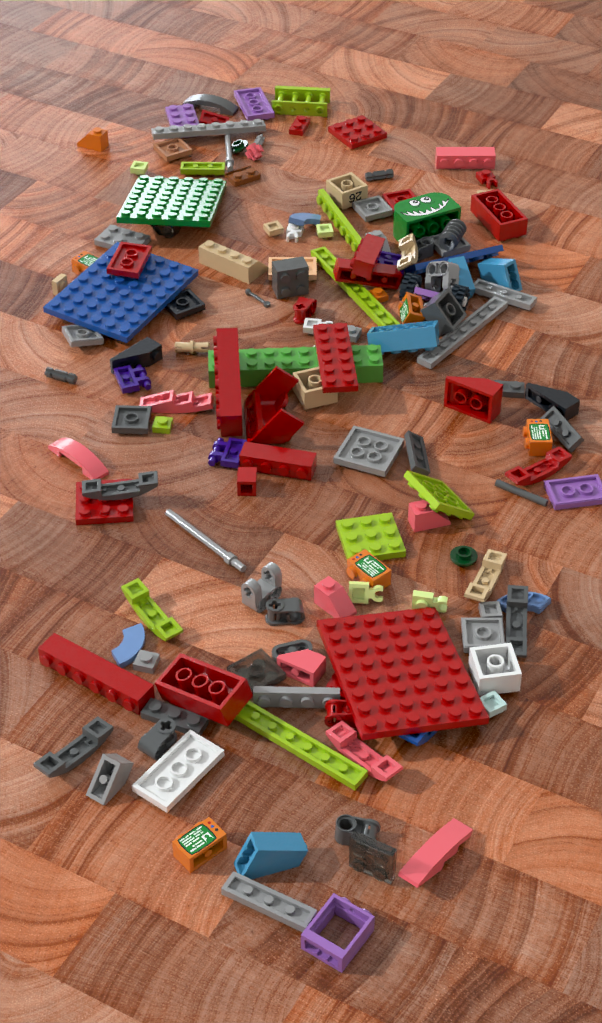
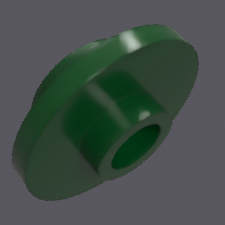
M237 140L233 142L231 146L232 154L246 149L249 145L248 141Z
M457 546L450 552L451 561L462 567L475 564L478 558L476 550L469 546Z

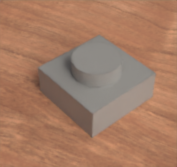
M347 325L350 342L356 343L362 334V328Z
M499 601L479 602L478 609L481 618L503 617Z
M140 650L133 663V670L153 674L160 661V654Z

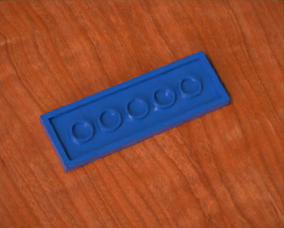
M503 245L414 264L405 268L404 272L405 274L424 273L430 262H448L449 258L461 256L465 257L466 263L498 256V252L504 251Z

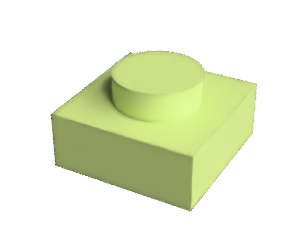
M134 161L130 167V173L145 175L149 168L148 162Z
M331 223L316 224L318 238L334 237Z

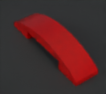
M559 446L546 452L545 459L524 469L517 466L505 472V476L517 485H532L555 474L572 459V455Z

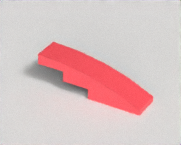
M174 390L141 397L139 406H151L152 413L178 414L213 409L214 396L212 393L195 396L193 391L176 395Z
M453 818L411 857L399 871L398 876L416 888L420 887L442 870L444 862L457 853L459 845L471 837L473 829Z

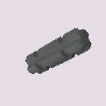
M392 169L365 173L366 181L394 177Z
M47 367L44 372L46 377L64 382L68 381L71 384H75L78 379L76 374L58 369L54 370L51 367Z

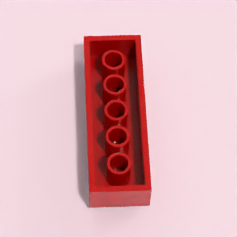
M216 328L217 336H213L217 430H221V437L243 436L238 328Z

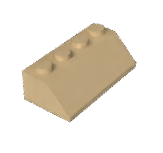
M207 240L198 247L199 263L247 284H250L268 271V266L260 261L213 241Z

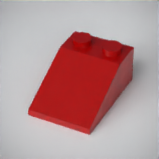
M447 376L445 378L444 406L491 424L501 412L503 384L485 378Z

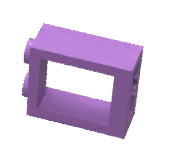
M333 893L302 932L301 949L342 973L374 931L375 916L368 910L361 909L352 904L347 898ZM335 914L360 928L345 950L319 935Z

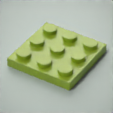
M409 470L404 474L408 485L417 490L419 497L428 501L429 507L435 512L442 511L448 516L452 514L459 519L466 518L471 520L474 517L475 513L443 481Z
M392 512L336 520V529L346 559L364 549L378 560L406 557V549Z

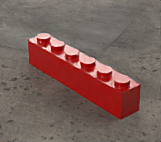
M53 633L38 647L39 660L42 665L54 669L62 676L69 677L77 684H82L92 692L106 697L109 701L123 706L127 711L140 715L149 699H155L154 685L56 633Z

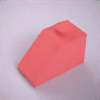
M420 500L409 503L408 521L414 532L451 525V522L444 512L432 510L429 507L428 501Z
M328 576L314 585V603L332 617L339 618L357 614V610L344 587L333 578Z
M309 649L281 654L277 657V672L314 687L326 672V657Z

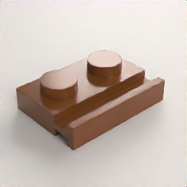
M251 165L234 169L231 172H224L225 178H228V181L234 187L261 179V174L255 168H251Z

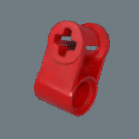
M298 298L297 302L293 305V310L295 311L294 323L304 324L305 318H310L315 313L317 307L316 299Z
M330 699L325 703L327 716L324 722L327 727L331 728L340 721H344L351 728H357L346 700Z

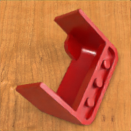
M278 366L245 399L244 413L248 442L264 445L284 444L289 442L292 436L304 425V421L282 409L289 402L288 392L299 382V379Z

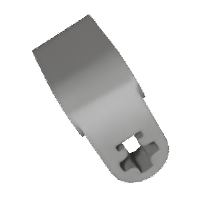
M447 261L430 262L426 267L425 289L439 292L441 289V279H443V290L449 288L452 292V287L455 284L459 285V265Z
M269 562L261 570V579L256 581L250 578L241 586L242 603L258 613L266 609V602L268 600L278 599L281 595L282 573L277 564Z

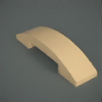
M413 233L399 240V248L402 254L401 259L397 261L398 271L415 264L418 260V247Z
M488 549L483 558L482 567L473 583L470 582L464 597L480 602H485L490 597L503 570L507 558L506 553Z

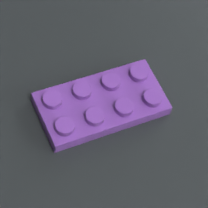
M261 87L234 90V97L247 121L275 118V113Z
M186 103L165 107L170 126L199 124L193 104Z

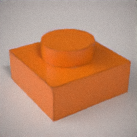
M381 287L369 290L380 303L389 300V295Z

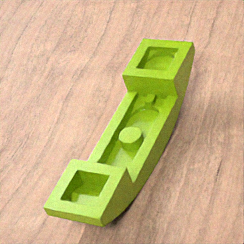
M139 578L121 586L131 607L156 636L167 641L183 633V629L174 618H168L149 596L148 588Z

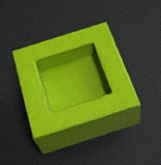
M155 416L152 433L170 434L173 426V417Z

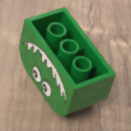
M439 192L399 201L394 206L393 237L399 242L400 239L412 233L416 240L441 234L450 220L461 219V206L449 195Z

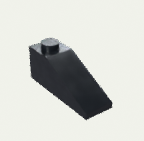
M149 337L144 338L110 359L111 373L114 374L113 368L127 365L134 369L137 365L149 367L163 359L162 345Z
M532 383L526 384L525 399L547 412L551 407L555 406L567 421L578 415L580 400L568 392Z

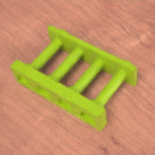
M275 86V100H272V109L275 114L327 117V103H330V88Z

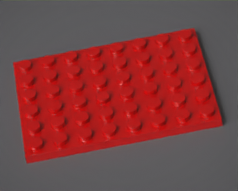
M435 607L317 620V629L362 741L489 723L488 713Z

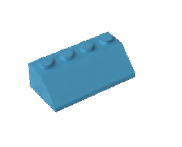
M439 320L371 327L367 333L368 345H381L382 355H384V352L398 354L402 350L416 352L421 348H425L426 351L434 350L439 344Z

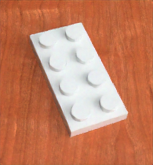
M189 730L132 785V791L168 813L225 756L224 749L194 731Z

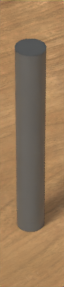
M499 479L495 482V486L545 507L548 504V499Z

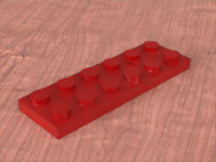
M347 323L313 325L322 392L358 391V380Z

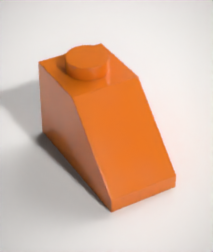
M95 127L77 143V146L102 152L109 146L108 131Z

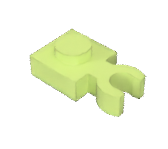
M349 581L348 596L352 603L368 604L369 598L376 602L383 601V596L375 594L377 591H383L382 585L369 588V582Z
M414 590L412 609L435 607L438 612L445 613L447 611L448 597H434L432 592Z

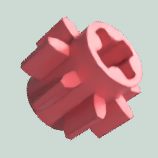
M252 143L246 147L247 152H245V155L248 159L256 161L263 156L261 152L264 150L261 145Z

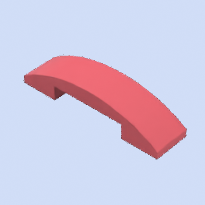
M61 438L48 446V449L59 457L64 455L80 466L83 474L90 480L103 478L109 474L104 464L88 448L73 439Z
M340 721L326 731L327 737L341 754L368 770L369 776L381 781H388L403 770V766L390 756H380L357 738V731L344 721Z

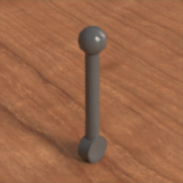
M250 289L245 290L246 295H251L263 303L264 307H270L269 301H264L252 293Z

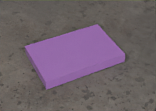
M598 474L544 481V488L554 510L602 504V481Z

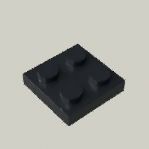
M188 288L178 293L167 304L165 309L178 320L205 310V303Z

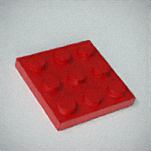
M363 115L328 126V132L350 149L387 138V132Z
M116 479L101 481L102 484L127 481L132 479ZM76 482V525L134 522L133 497L122 500L87 498L82 496V482Z

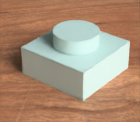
M495 690L480 697L489 718L507 710V703Z

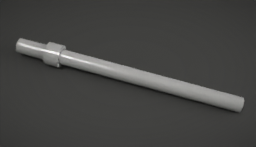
M225 134V165L227 170L231 172L234 166L230 134Z
M171 509L165 512L166 516L221 556L229 566H234L241 572L246 570V565L240 562L238 557L232 552L224 550Z

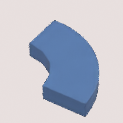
M295 213L290 215L288 222L299 226L306 224L316 225L320 223L321 215Z
M528 592L527 611L540 614L551 603V598L546 595ZM507 595L497 600L500 603L501 611L506 613Z
M142 623L122 630L124 637L122 643L117 648L111 650L114 660L121 668L134 662L139 651L145 645V631Z

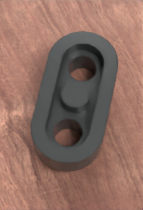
M304 639L276 645L272 649V660L277 664L278 655L306 649L313 651V646L311 642Z

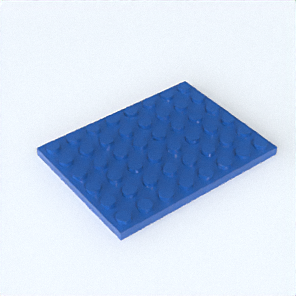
M116 242L43 307L44 313L128 343L178 293L185 289L199 275L198 269L150 254L139 278L107 274L106 268L120 242Z

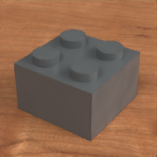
M303 256L272 261V289L277 299L309 294V266Z
M449 288L433 296L420 310L427 321L439 320V338L453 331L467 316Z

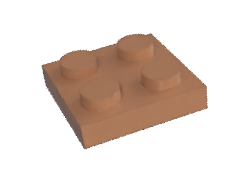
M173 138L153 144L154 150L166 162H172L175 159L185 158L193 154L192 148L181 138Z

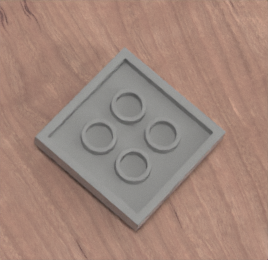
M353 426L333 457V463L385 477L403 448L405 439Z

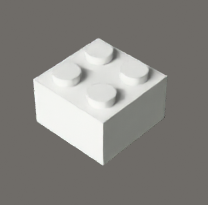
M511 643L470 648L468 666L479 696L494 690L498 694L520 691L522 672Z

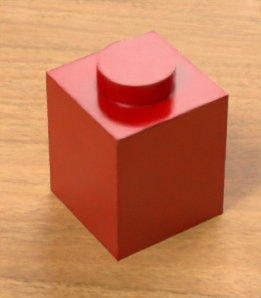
M238 467L237 496H256L257 467Z

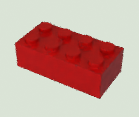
M500 189L471 195L470 211L498 241L518 238L527 234L528 218Z
M182 653L175 658L155 682L162 700L227 727L253 696L246 678Z

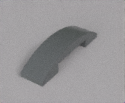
M210 94L193 95L183 102V104H193L194 109L198 105L220 108V114L234 116L239 110L238 106L231 101Z
M158 472L138 473L139 479L102 484L101 478L82 481V496L97 500H122L136 497L158 486Z
M508 585L505 643L512 644L516 657L526 658L528 586Z
M97 716L82 727V735L56 754L48 752L33 763V766L49 778L65 774L89 758L106 741L114 727Z

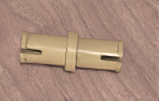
M194 340L190 342H175V347H177L175 352H190V354H195V352L208 353L210 348L204 347H209L210 342H195Z

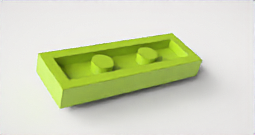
M181 162L180 174L188 176L225 175V162Z

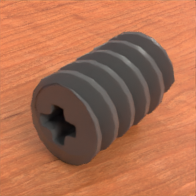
M459 219L450 220L438 239L440 247L447 251H452L457 247L466 232V224Z

